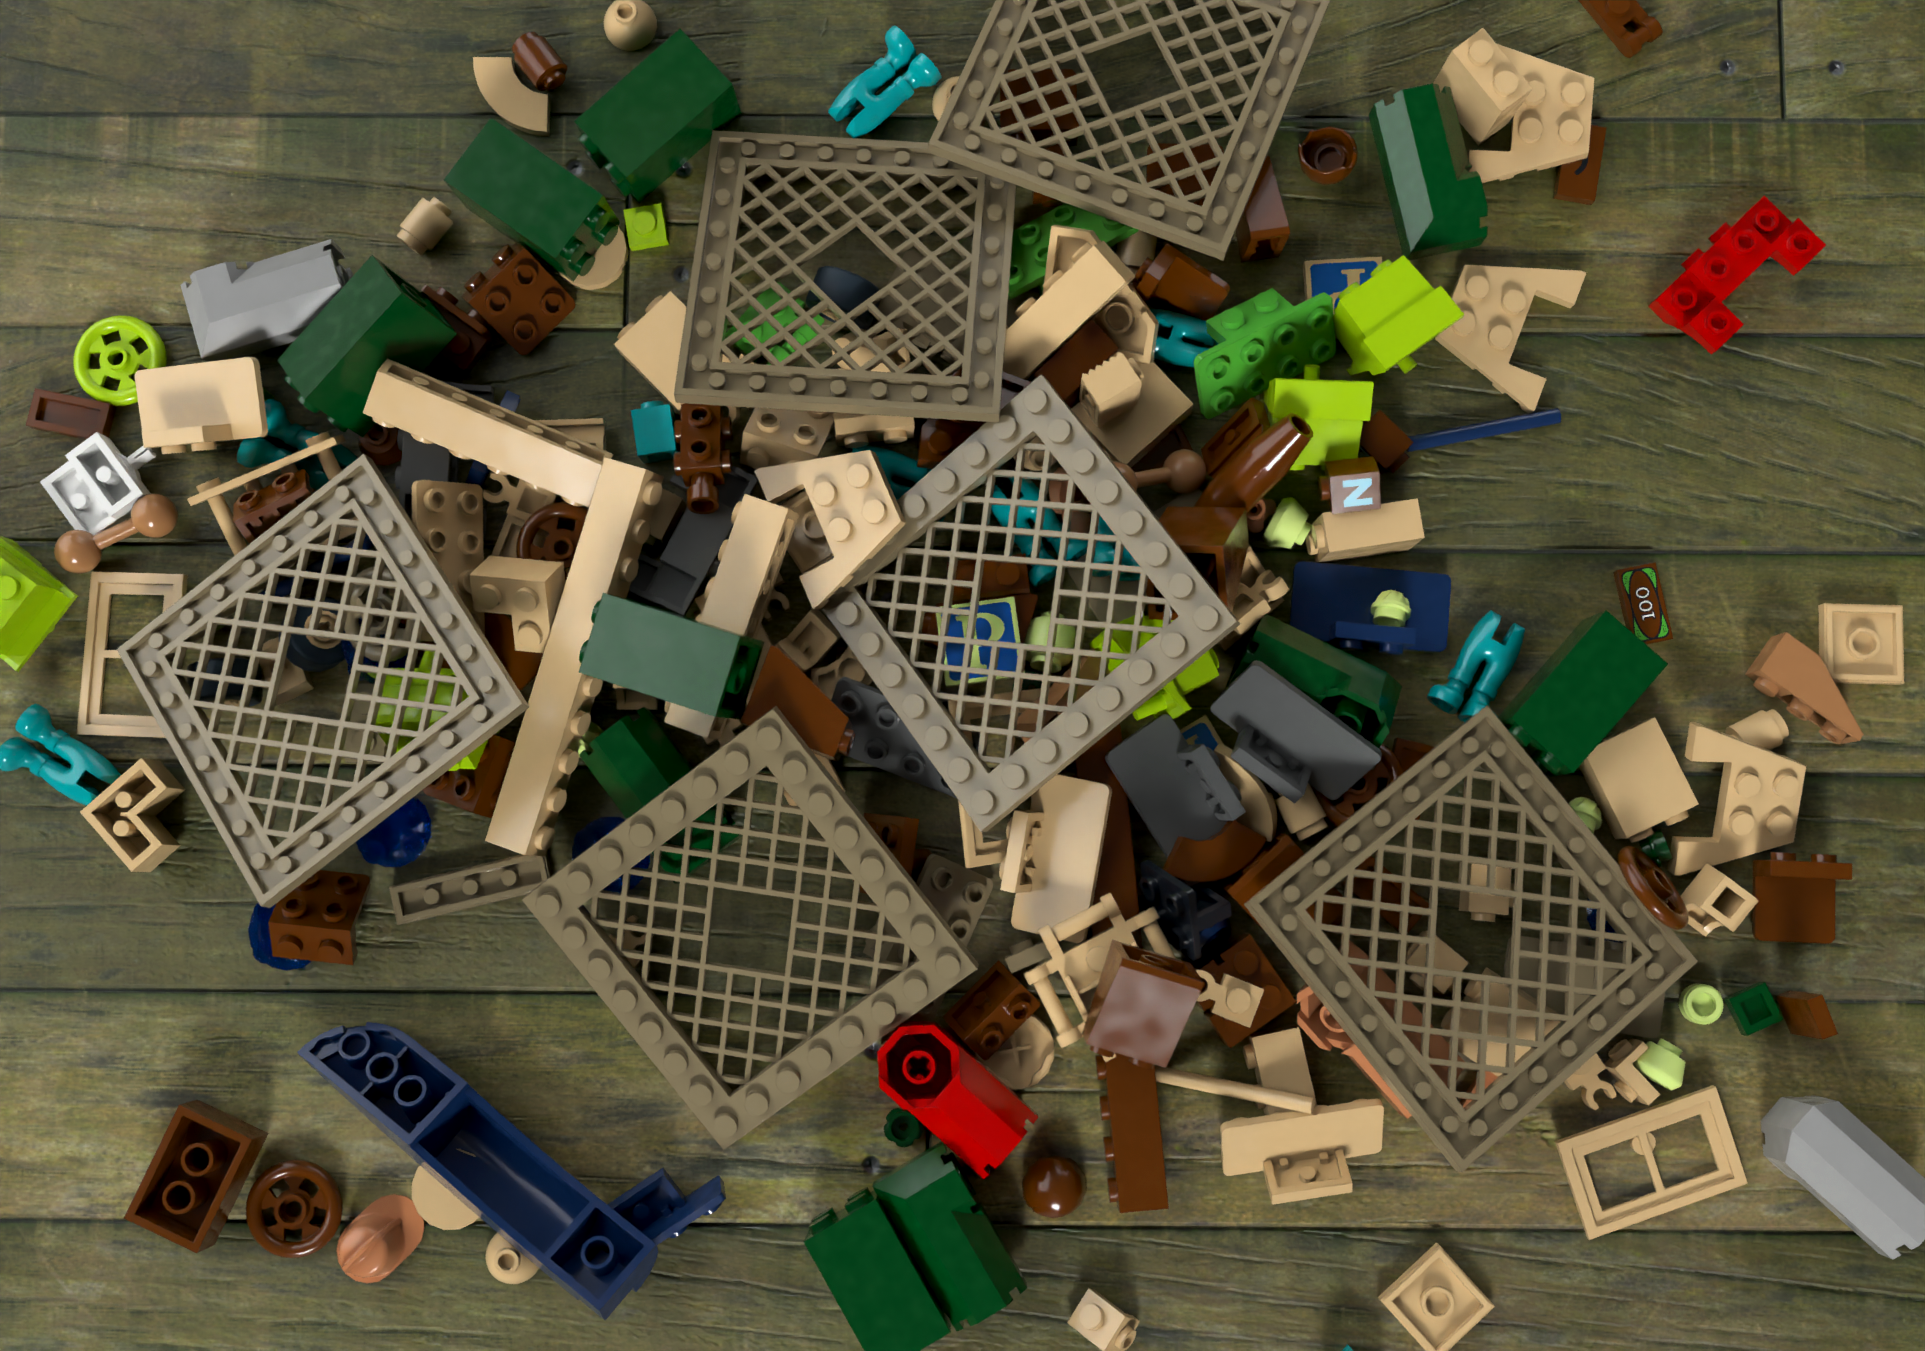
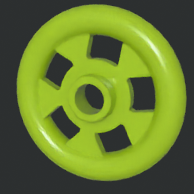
M125 315L107 317L90 326L79 339L73 358L75 376L83 390L96 401L110 403L113 406H127L138 402L136 384L131 379V376L137 372L139 365H143L147 369L161 368L167 365L166 349L157 331L145 321ZM119 331L121 340L106 345L104 336ZM139 337L148 346V349L140 355L136 348L131 345ZM101 353L99 358L101 368L91 369V354ZM118 354H123L122 362L119 365H114V357ZM107 376L121 380L117 391L103 387Z

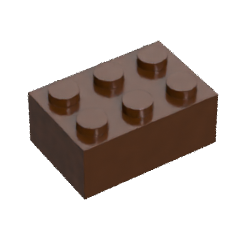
M200 1100L179 1104L124 1219L195 1253L215 1245L269 1133Z

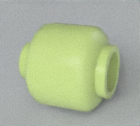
M1051 611L1043 612L1040 617L1031 619L1023 644L1047 646ZM1059 613V618H1064V616ZM1057 626L1055 647L1074 649L1076 638L1074 626ZM1027 651L1026 660L1033 669L1043 672L1046 652ZM1054 653L1051 673L1059 672L1062 667L1068 665L1072 661L1073 655Z

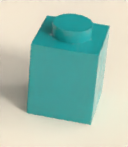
M648 401L642 403L640 409L631 410L637 456L645 464L674 459V453L680 452V443L677 444L675 439L674 422L676 415L671 405H664L663 401Z

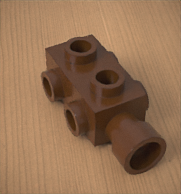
M684 403L681 404V420H675L674 422L676 443H680V452L674 453L676 476H682L685 487H689L687 489V508L696 514H710L719 508V490L715 485L725 484V473H731L733 470L731 449H725V440L733 439L732 421L730 416L724 417L723 409L720 405Z

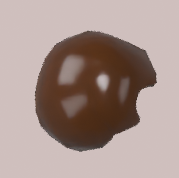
M1328 126L1317 130H1310L1302 144H1298L1301 170L1311 181L1322 185L1336 184L1344 180L1357 163V145L1355 140L1344 129Z
M1051 1155L1040 1158L1028 1166L1022 1180L1023 1198L1028 1207L1032 1208L1033 1212L1049 1218H1059L1071 1214L1082 1204L1087 1191L1085 1174L1078 1164L1071 1158Z

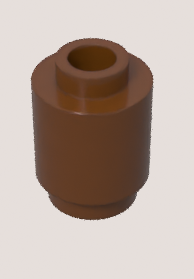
M532 31L525 33L515 41L512 46V52L515 55L514 60L537 90L553 91L564 83L567 65L545 37L538 36L536 32Z

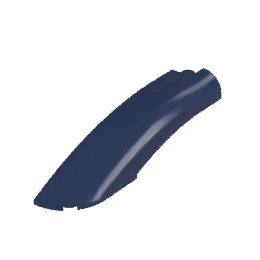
M367 1022L366 1026L350 1028L342 1025L320 1034L297 1051L300 1057L430 1175L574 1298L580 1299L602 1319L606 1320L632 1289L637 1292L650 1274L658 1255V1247L652 1240L563 1169L470 1087L468 1082L403 1031L385 1024ZM457 1149H461V1150L467 1151V1152H469V1153H472V1154H474L476 1157L471 1156V1155H468V1154H465V1153H463V1152H461V1151H459V1150H457Z

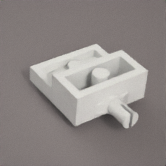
M96 432L67 453L65 456L69 461L40 481V483L75 530H84L94 536L131 517L133 504L142 496L151 494L141 481L138 469L153 458H156V454L152 452L153 450L150 447L144 448L142 446L126 457L120 453L110 438Z

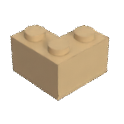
M488 556L469 575L474 611L511 615L515 651L544 653L566 583L564 562Z
M141 758L81 810L80 813L131 872H151L181 846L157 819L156 815L185 789L161 761Z

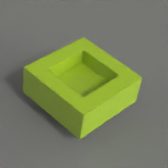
M661 203L623 210L631 251L669 245L664 208Z

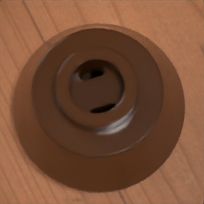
M375 423L363 438L358 435V446L362 455L365 454L372 458L375 464L382 466L392 465L402 459V451L399 450L397 442L399 428H388Z

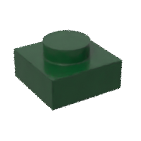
M1757 982L1724 998L1741 1035L1749 1036L1783 1020L1765 982Z

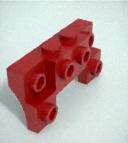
M1764 195L1732 226L1727 222L1722 224L1708 238L1712 245L1705 252L1700 248L1696 249L1681 264L1685 271L1648 307L1664 323L1683 331L1712 355L1744 325L1722 303L1723 300L1769 256L1794 276L1826 244L1799 218L1791 222Z

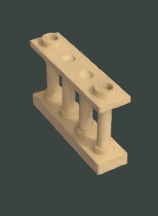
M328 431L305 440L308 448L223 484L218 477L196 486L199 494L187 500L190 506L208 501L235 556L247 544L242 533L233 522V515L223 493L244 485L246 491H259L263 489L259 478L278 470L282 474L287 472L295 473L298 471L295 463L313 455H317L330 481L342 471L331 448L346 442L343 434L332 438ZM341 527L339 540L356 533L357 528ZM327 538L320 545H327L329 538Z

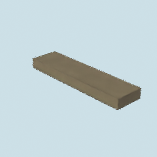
M547 853L546 856H525L521 854L389 886L397 925H403L527 895L550 878L552 872Z

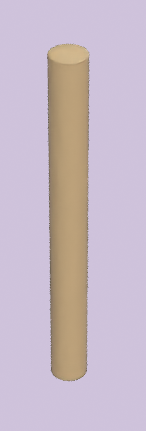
M1158 1065L1155 1068L1156 1082L1312 1114L1314 1111V1097L1168 1067L1165 1068Z

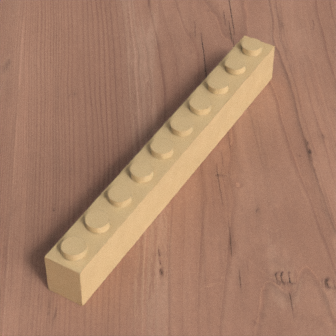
M604 458L528 701L529 708L525 711L485 839L487 842L525 856H546L547 850L554 841V827L559 811L562 810L566 803L568 782L571 773L576 769L579 761V740L589 729L591 722L590 712L593 702L603 684L601 679L579 673L581 666L579 661L580 650L584 642L589 640L593 627L591 620L595 604L601 600L603 593L626 598L630 584L638 573L639 555L643 544L647 541L650 534V520L654 507L662 496L664 477L627 463Z

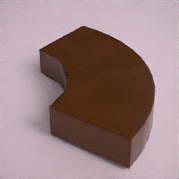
M1236 820L1227 821L1220 832L1208 839L1193 840L1178 836L1163 870L1177 879L1186 881L1206 882L1222 879L1246 866L1258 854L1267 838Z

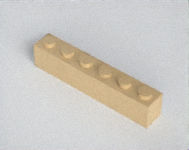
M387 359L378 369L363 410V414L371 416L374 422L388 428L397 427L407 431L417 441L443 446L458 458L479 461L486 464L487 468L496 474H510L524 480L525 484L530 488L538 491L548 490L558 494L565 502L574 506H590L604 458L612 459L613 456L610 452L390 359Z
M744 494L742 502L739 501L734 507L731 517V523L734 525L729 539H725L719 549L718 561L720 564L716 576L712 577L706 586L704 597L707 601L703 613L698 615L695 620L754 639L756 638L798 520V513ZM668 701L665 702L664 710L667 713L664 720L665 723L705 738L720 739L727 718L714 717Z

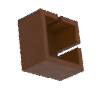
M1245 933L1215 954L1219 960L1224 961L1223 963L1217 965L1213 959L1209 958L1194 967L1195 970L1200 969L1210 973L1215 983L1218 984L1221 983L1225 973L1264 989L1250 1028L1210 1011L1204 1014L1224 1045L1232 1048L1296 1003V1000L1252 936ZM1201 978L1204 982L1201 992H1203L1206 988V982L1203 978ZM1214 1000L1196 1001V1004L1205 1011L1212 1007Z

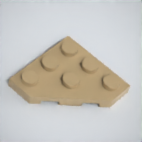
M1056 224L1051 226L1044 283L1058 270H1061L1064 274L1074 265L1070 258L1084 244L1088 242L1093 246L1101 242L1093 230ZM1130 282L1092 320L1119 347L1117 352L1123 353L1127 360L1132 357L1136 362L1150 364L1154 360L1159 322Z

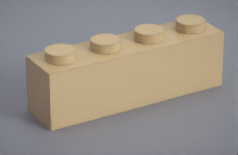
M1104 241L1093 246L1088 242L1084 244L1070 258L1074 263L1070 269L1064 274L1061 270L1054 273L1042 285L1046 292L1037 301L1031 297L1015 311L1019 318L1010 327L1006 325L1003 372L1028 380L1136 277Z

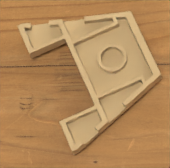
M1497 44L1533 89L1513 116L1510 151L1469 150L1468 160L1472 165L1469 172L1477 171L1482 183L1497 179L1502 181L1514 178V175L1534 169L1540 171L1587 158L1590 143L1594 78Z
M1464 265L1451 294L1452 300L1464 313V317L1437 335L1435 340L1472 370L1477 369L1493 382L1492 386L1502 394L1506 393L1520 404L1518 407L1523 411L1533 413L1546 378L1510 365L1509 361L1534 295L1571 308L1575 305L1586 272L1578 270Z
M872 450L763 467L755 470L767 501L773 504L805 488L834 555V558L799 576L812 609H822L830 601L829 598L840 586L844 587L854 577L853 573L867 559H872L906 524L877 454Z
M1690 722L1685 757L1695 762H1724L1713 836H1672L1670 853L1673 859L1669 860L1667 870L1675 876H1680L1701 870L1706 863L1714 866L1793 843L1806 766L1778 753L1746 743L1723 732L1720 733L1707 728L1702 724Z

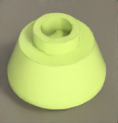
M1283 498L1281 503H1279L1262 536L1266 545L1291 549L1294 542L1300 546L1303 544L1312 524L1306 522L1309 514L1295 498Z
M1660 1038L1657 1044L1648 1041L1646 1045L1649 1048L1632 1064L1643 1076L1671 1091L1680 1088L1683 1083L1686 1064L1680 1058L1683 1051Z

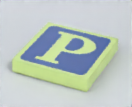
M1014 597L979 601L974 639L1021 643ZM971 602L952 605V608L970 610ZM936 613L938 634L940 635L942 614ZM950 615L948 636L966 638L969 616ZM947 643L944 664L962 666L965 644ZM973 645L970 667L989 669L992 647ZM1000 648L997 670L1016 672L1018 650ZM944 671L946 687L959 686L961 673ZM969 673L968 684L987 682L988 675ZM996 676V681H997V680H1004V679H1011V678H1008V677H998V676Z

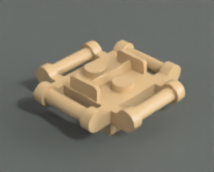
M1109 892L1099 898L1101 902L1051 928L1047 924L1038 929L1052 959L1024 973V976L1029 985H1034L1058 1032L1056 1039L1061 1048L1083 1037L1082 1031L1112 940L1138 947L1131 932L1142 927L1155 953L1176 959L1157 922V919L1160 917L1155 907H1151L1125 921L1117 903ZM1109 917L1113 925L1112 927L1064 952L1061 950L1058 944L1059 941ZM1056 971L1059 972L1083 1019V1022L1075 1026L1072 1025L1048 978L1050 974ZM1114 1052L1113 1057H1106V1056H1102V1057H1103L1104 1061L1107 1062V1061H1109V1060L1115 1058L1116 1055H1115V1052Z

